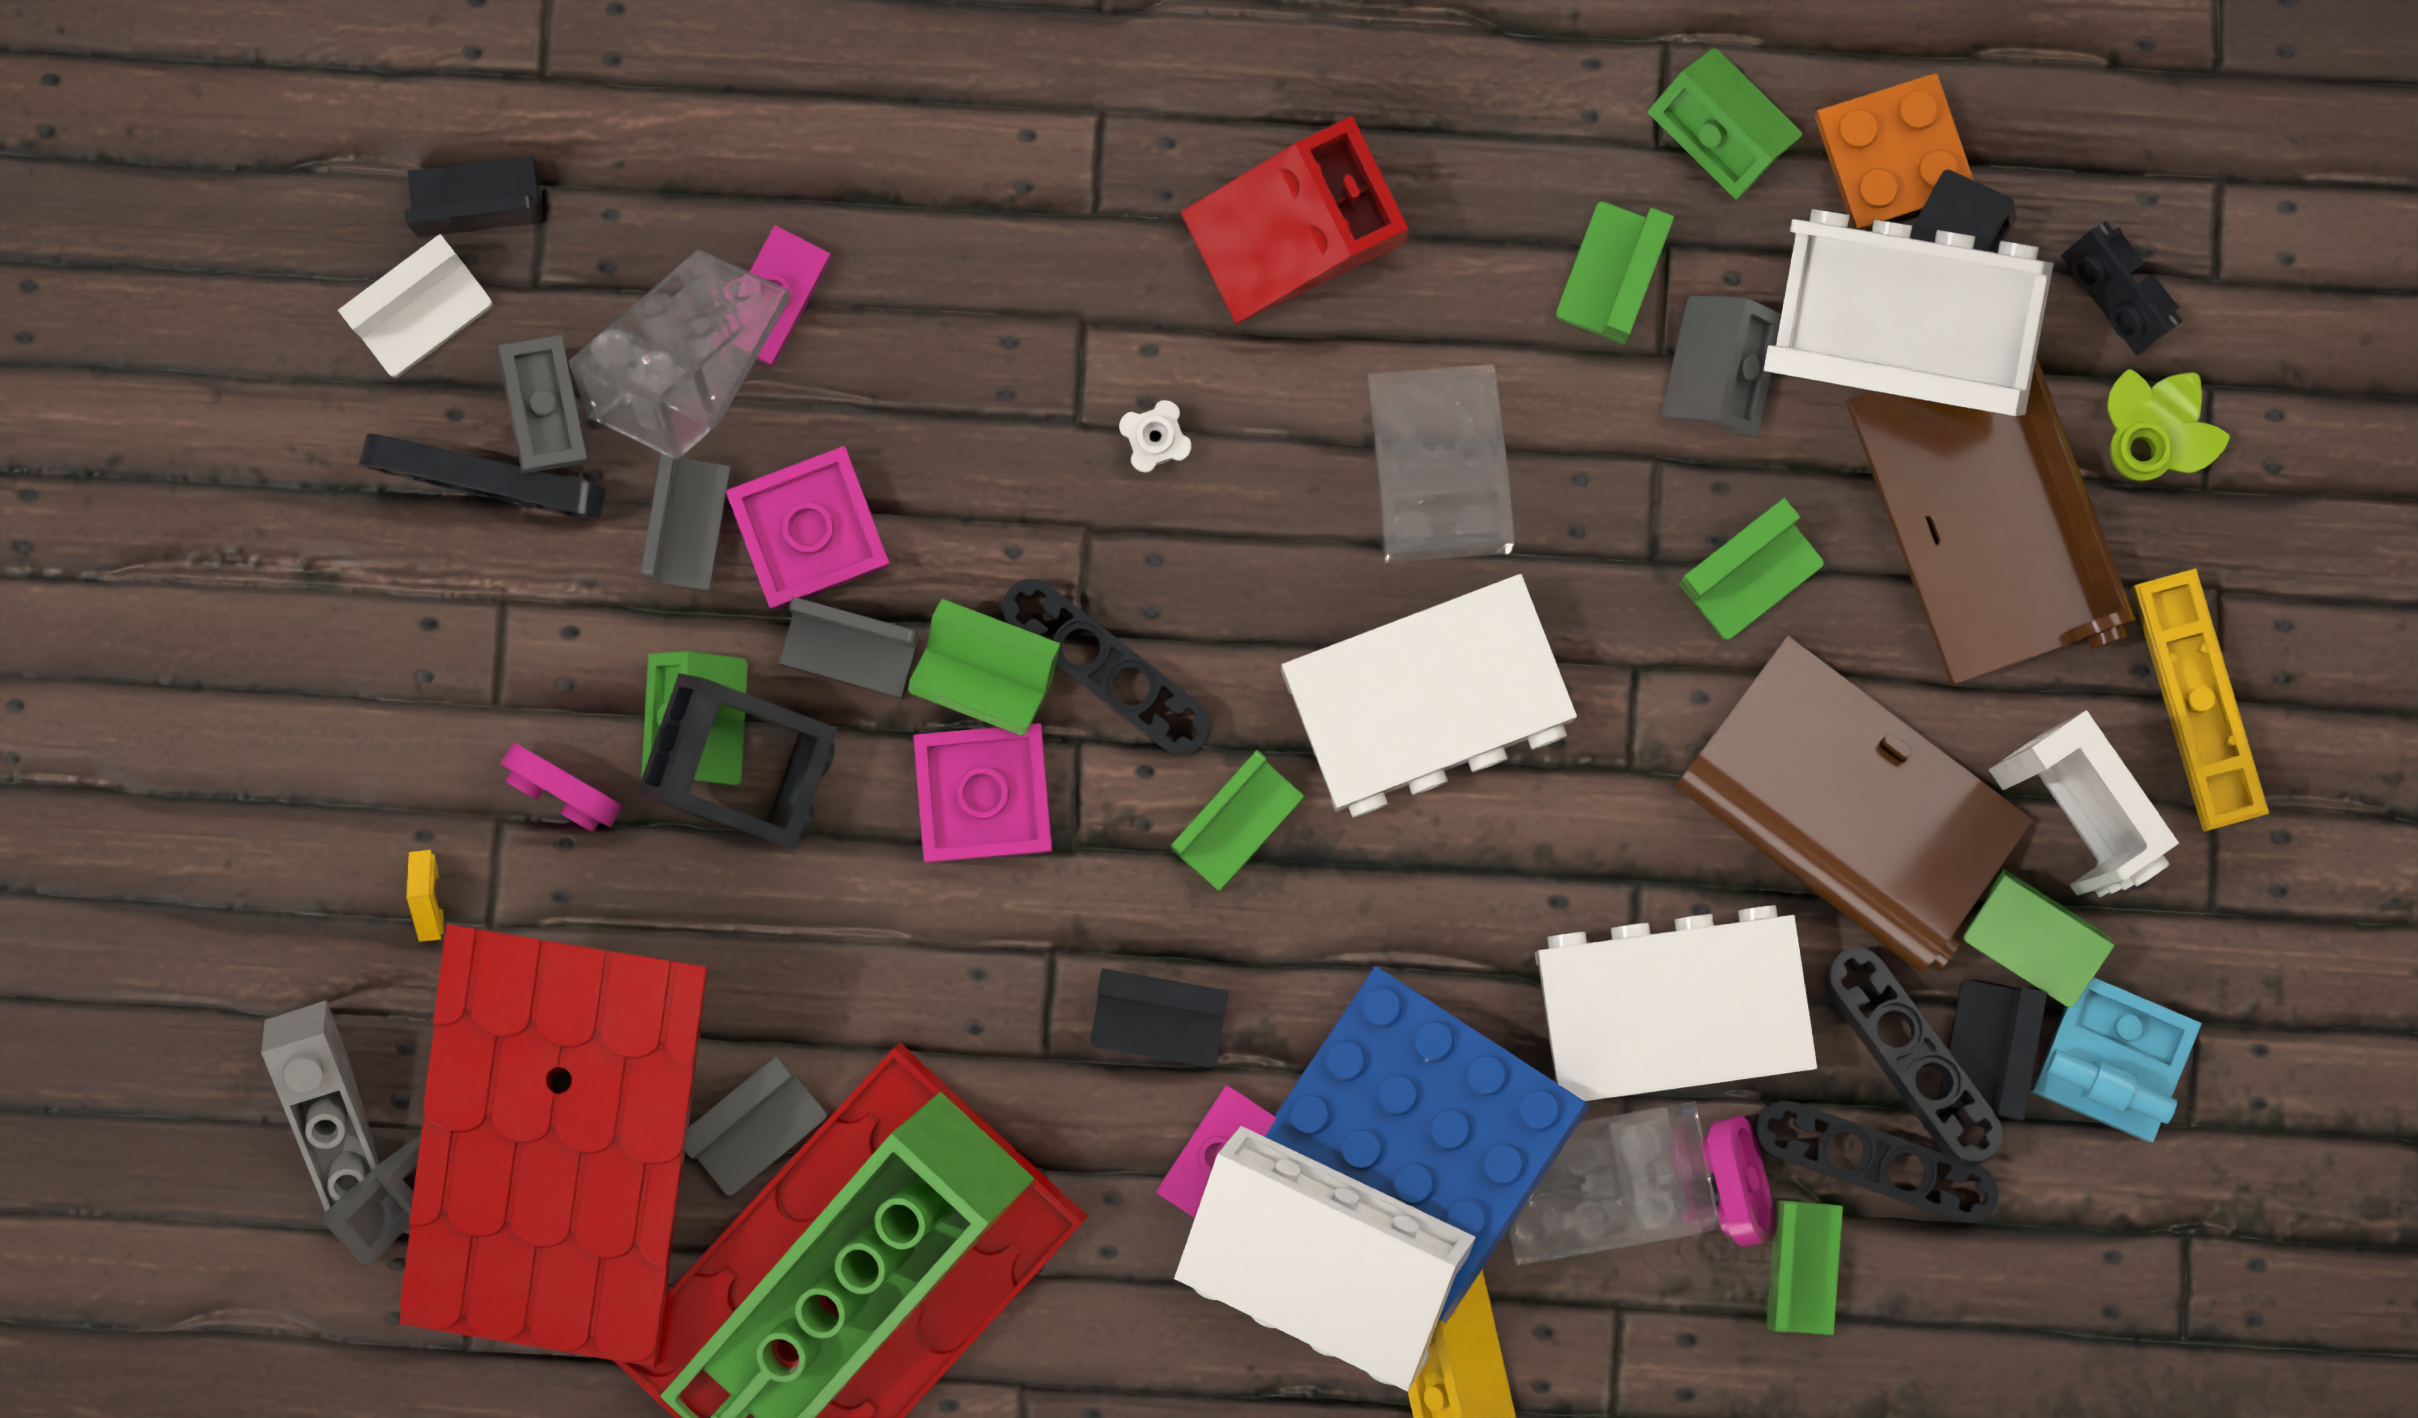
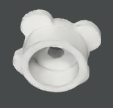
M1167 400L1160 401L1153 410L1142 414L1128 412L1120 421V432L1123 436L1129 438L1133 449L1131 463L1140 472H1151L1156 465L1166 463L1171 459L1182 461L1191 451V441L1188 437L1182 435L1177 422L1180 415L1179 408L1173 402ZM1152 431H1159L1162 435L1160 441L1152 442L1149 439L1150 433Z

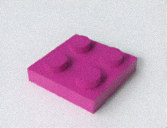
M845 446L725 490L772 612L790 605L792 597L804 600L891 567Z
M1041 723L1031 724L1026 735H1018L1000 727L913 735L925 864L1053 852Z

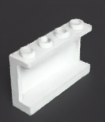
M1816 209L1811 210L1810 221L1792 219L1790 232L1796 233L1778 337L1776 345L1768 346L1764 371L2006 415H2025L2054 264L2053 262L2037 260L2039 247L2000 241L1998 253L1973 249L1975 236L1940 230L1936 232L1935 242L1910 238L1911 225L1874 219L1872 232L1847 228L1850 215Z
M1522 574L1515 575L1281 664L1282 676L1289 694H1292L1329 790L1335 812L1349 808L1352 818L1388 805L1385 794L1409 785L1412 795L1448 782L1444 771L1467 762L1472 772L1503 762L1508 759L1504 748L1528 740L1531 750L1567 737L1564 726L1572 723L1577 717Z
M2087 710L2040 734L1989 769L2002 790L2038 774L2097 859V866L2070 884L2077 896L2095 891L2100 898L2109 892L2113 894L2121 888L2126 890L2134 884L2137 887L2170 865L2163 854L2178 845L2179 842Z
M1776 905L1739 910V923L1714 926L1713 914L1674 919L1676 931L1651 935L1649 923L1611 928L1612 940L1587 943L1585 932L1547 937L1549 949L1536 951L1535 959L1536 965H1539L1555 1074L1553 1081L1580 1099L1590 1101L1817 1069L1795 916L1778 917Z
M1240 1126L1217 1154L1174 1279L1194 1288L1198 1294L1205 1298L1219 1300L1250 1315L1257 1323L1265 1327L1277 1328L1308 1343L1315 1351L1323 1355L1335 1356L1368 1372L1372 1378L1381 1383L1395 1385L1408 1392L1427 1364L1431 1353L1428 1346L1456 1274L1468 1259L1476 1237Z

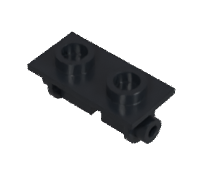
M2105 221L2096 228H2092L2060 256L2071 269L2075 280L2087 290L2109 319L2114 331L2125 340L2137 356L2160 337H2163L2183 322L2176 312L2180 306L2177 302H2174L2153 273L2141 282H2136L2131 273L2145 262L2122 234L2123 231L2120 227L2113 230L2109 223Z

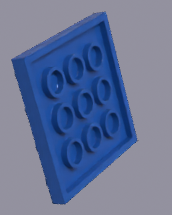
M1375 965L1276 1113V1120L1264 1137L1476 1237L1468 1259L1455 1276L1439 1320L1446 1324L1590 1106L1584 1100Z

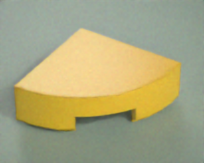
M431 850L409 852L406 898L419 942L440 940L441 934H444L443 909H439L435 896L436 879L440 878L435 854H432Z

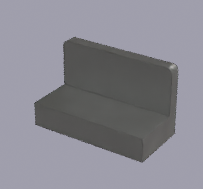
M1691 295L1687 299L1661 410L1662 416L1677 421L1706 422L1736 436L1757 438L1772 372L1764 371L1767 349L1770 345H1776L1782 314L1746 297Z
M562 335L498 345L497 353L521 473L526 474L567 467L568 474L581 472L587 456Z
M662 449L641 566V576L649 584L712 593L728 502L725 490L730 489L733 473L731 466L680 458L675 451Z
M792 597L789 610L793 616L779 660L781 666L903 700L920 642L916 631Z
M775 1056L688 1127L685 1152L691 1159H698L726 1195L733 1196L827 1119V1112L784 1059Z

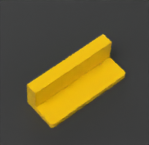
M1482 1269L1448 1322L1445 1324L1438 1320L1428 1346L1431 1353L1427 1364L1408 1390L1414 1418H1516Z

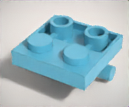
M2093 977L2076 1004L2072 1007L2064 1006L2029 1092L2146 1142H2153L2161 1122L2168 1124L2175 1112L2177 1100L2171 1097L2202 1023Z

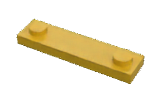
M2197 569L2134 585L2131 587V591L2203 832L2269 814Z

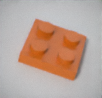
M1937 73L1817 110L1815 114V119L1847 214L1850 215L1849 220L1853 229L1867 230L1873 228L1874 219L1893 222L1920 213L1944 170H1952L1973 180Z

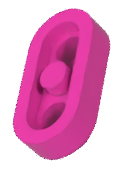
M515 742L511 744L500 763L511 770L505 782L536 800H539L544 790L566 802L560 814L591 832H594L599 822L611 828L623 808V805Z
M1743 1116L1714 1121L1710 1125L1708 1136L1703 1140L1702 1151L1707 1168L1715 1175L1720 1195L1718 1204L1720 1226L1723 1232L1728 1237H1732L1741 1247L1768 1243L1775 1234L1776 1218L1756 1134L1749 1121Z

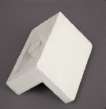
M439 234L338 309V311L352 330L366 343L387 373L393 378H398L491 309L493 302L452 247Z

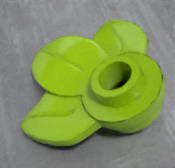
M2128 369L2114 383L2107 400V411L2116 430L2110 442V457L2114 467L2121 475L2133 481L2146 482L2158 478L2167 470L2187 474L2195 473L2207 467L2224 451L2230 439L2229 434L2211 424L2197 422L2200 417L2202 403L2201 380L2197 373L2173 375L2150 388L2148 383L2138 373ZM2142 440L2150 446L2151 457L2148 461H2138L2132 456L2130 447L2133 441Z

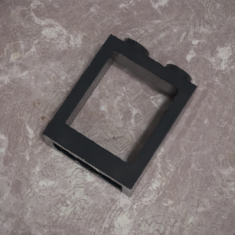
M679 673L636 795L763 841L796 849L799 838L808 831L813 819L814 806L812 800L818 782L828 772L835 754L833 739L837 728L711 680ZM720 704L799 733L768 822L689 794Z

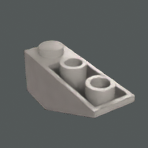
M322 1001L266 1019L264 1022L261 1054L326 1212L356 1183L364 1180L365 1176L380 1164V1160L347 1051L327 1001Z

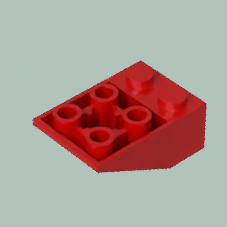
M1353 116L1292 144L1181 211V216L1235 325L1406 244L1409 230Z

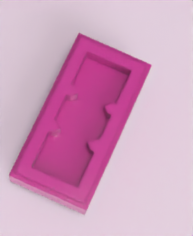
M774 225L715 335L717 339L774 368L832 259L831 253Z
M1226 1084L1156 1193L1195 1218L1219 1151L1240 1126L1265 1136L1277 1118Z

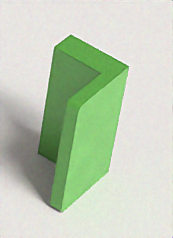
M1712 48L1684 69L1647 111L1736 200L1746 193L1769 166L1802 136V132L1716 48Z
M1599 202L1595 208L1557 308L1556 318L1562 322L1625 345L1674 216L1650 208L1647 217H1643L1612 204Z
M1785 497L1687 573L1678 583L1723 640L1732 639L1816 573L1824 564L1820 555L1795 526L1800 516Z
M941 599L932 616L927 648L910 679L908 691L913 695L1015 734L1026 735L1052 684L1061 643Z
M693 651L648 654L641 779L678 674L702 677L746 694L748 663L744 658ZM721 704L719 705L693 779L694 782L721 785L740 784L742 778L745 713Z
M1256 750L1171 845L1172 851L1220 892L1305 796L1267 763V758Z
M2002 867L1988 887L1990 896L1964 934L1965 941L2043 992H2047L2048 995L2065 1006H2074L2115 946L2111 936Z
M1775 1200L1776 1229L1772 1242L1766 1329L1775 1332L1788 1333L1789 1331L1834 1335L1843 1206Z

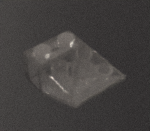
M698 249L569 360L587 416L654 450L679 460L723 419L790 300L789 290Z
M1495 365L1368 374L1383 563L1510 553L1514 546V532Z
M1696 1101L1580 1122L1509 1228L1515 1265L1687 1237L1719 1229L1720 1223L1710 1171L1703 1157V1135Z

